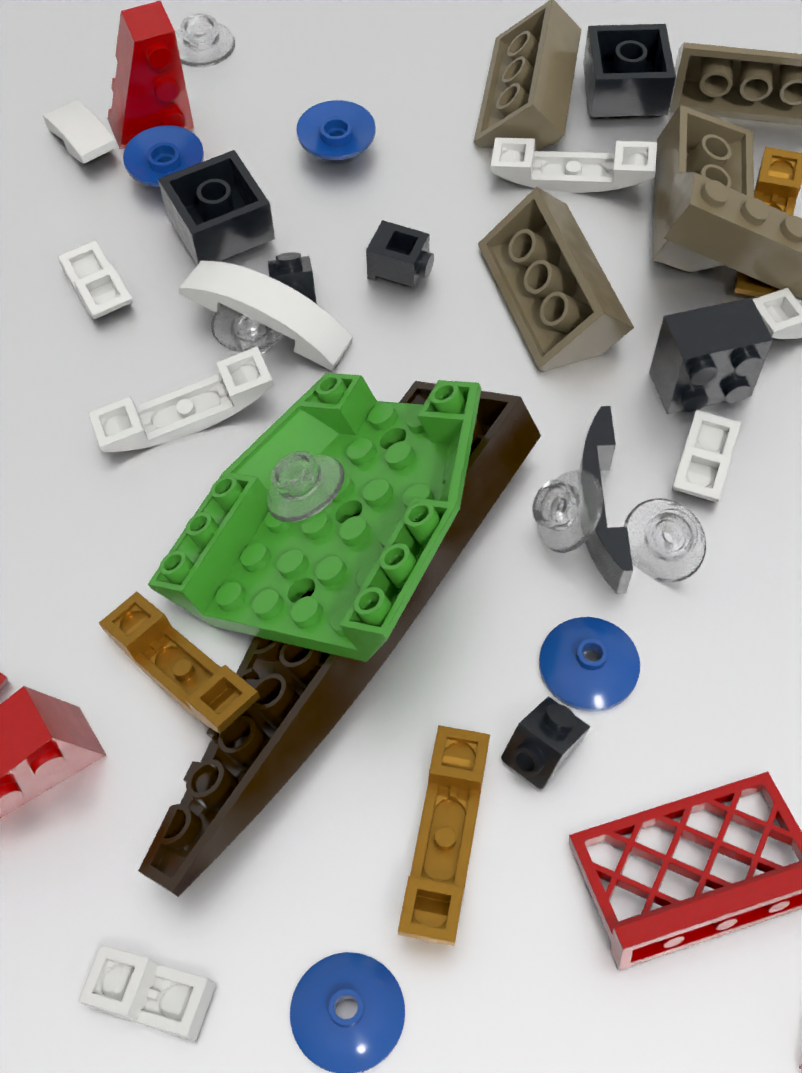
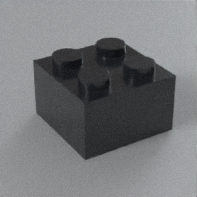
M666 24L588 26L583 68L590 117L668 115L676 74Z
M235 150L158 179L166 215L196 265L200 261L220 262L275 239L270 202Z
M752 297L665 315L663 317L649 374L667 414L681 411L694 412L704 406L722 402L736 403L752 396L773 341Z

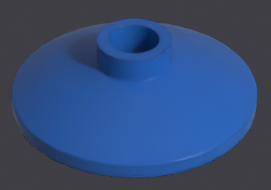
M331 100L316 104L306 110L299 118L296 130L300 145L308 153L322 159L342 160L354 157L365 151L375 138L376 126L373 116L364 107L349 101Z
M157 126L144 130L129 141L123 153V162L128 174L142 184L160 187L159 178L201 163L204 159V151L200 139L191 131L178 126Z
M578 617L559 624L547 635L540 650L539 670L547 689L565 705L582 711H603L622 703L632 693L640 674V658L631 638L615 624L595 617ZM593 651L600 655L601 659L589 661L583 656V652Z
M353 952L333 954L311 966L298 982L290 1006L292 1033L299 1048L312 1063L332 1073H361L380 1064L397 1045L405 1021L403 994L393 974L376 959ZM344 998L353 999L358 1005L356 1014L350 1019H342L335 1012L336 1005Z

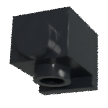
M382 220L366 249L367 279L376 281L377 277L414 287L419 277L428 278L434 263V253L429 252L430 234Z

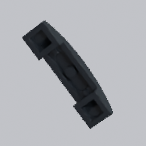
M601 406L591 423L584 444L577 481V511L583 538L592 560L605 581L616 594L627 592L633 573L627 527H607L600 471L610 470L616 442L611 406Z

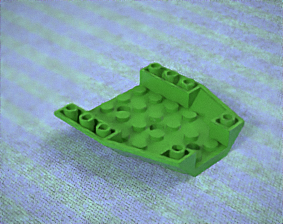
M325 373L221 474L194 516L188 521L186 528L174 546L161 561L148 586L213 627L367 662L388 640L460 510L482 389L480 384L476 382L438 380L424 405L377 401L362 375ZM314 590L311 596L301 598L305 593Z

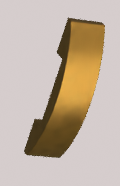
M765 147L754 190V198L793 216L796 199L802 184V153ZM737 271L735 293L761 297L780 290Z
M137 591L99 622V625L146 675L185 710L216 732L222 733L260 698L258 691L228 666L220 667L174 629L165 614Z
M438 725L422 817L398 926V935L451 946L455 945L490 734Z

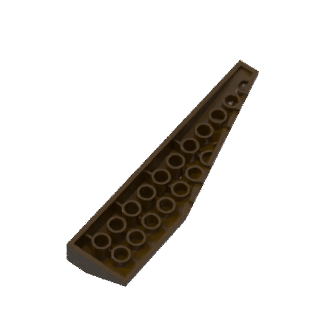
M415 381L399 403L424 405L436 384ZM481 391L460 510L388 640L367 662L254 636L236 674L257 690L260 698L222 733L216 732L209 727L206 734L211 738V741L201 762L192 761L183 779L186 782L187 790L180 804L169 807L138 870L142 875L179 897L265 808L358 698L417 618L541 437L521 396ZM314 590L305 593L301 598L311 596Z

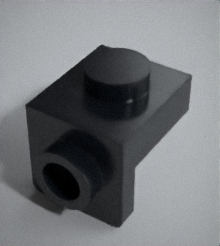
M289 252L276 256V260L268 261L269 277L293 288L316 303L313 271L309 256L301 257L300 253Z
M548 696L519 722L501 759L537 788L543 789L551 780L559 764L583 741L591 726L575 716L569 708L557 703Z

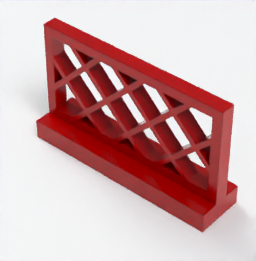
M768 771L569 835L570 847L611 940L610 951L618 970L802 909V831ZM761 791L771 809L767 822L737 810L736 807L739 799ZM731 801L730 806H727V805H725V804H722V803ZM706 810L725 818L717 838L686 826L691 813ZM682 817L681 820H680V823L677 822V821H675V820H673V819ZM775 818L779 823L780 827L773 825ZM731 821L762 834L755 854L723 841ZM657 826L674 834L666 855L636 842L642 829ZM631 833V836H630L629 839L623 836V835H626V834ZM681 837L712 850L704 871L673 858ZM771 837L790 845L799 862L781 866L762 858L761 854L767 838ZM606 842L624 850L615 872L592 862L586 847ZM631 853L661 866L652 888L622 875ZM718 853L750 866L745 880L730 883L711 875L710 872ZM756 869L764 872L753 877ZM667 870L698 882L699 884L694 896L680 901L659 892ZM600 879L609 882L606 892ZM617 886L647 899L641 914L618 921L610 903ZM705 886L714 889V890H711V891L702 893ZM653 903L662 906L660 908L651 910Z

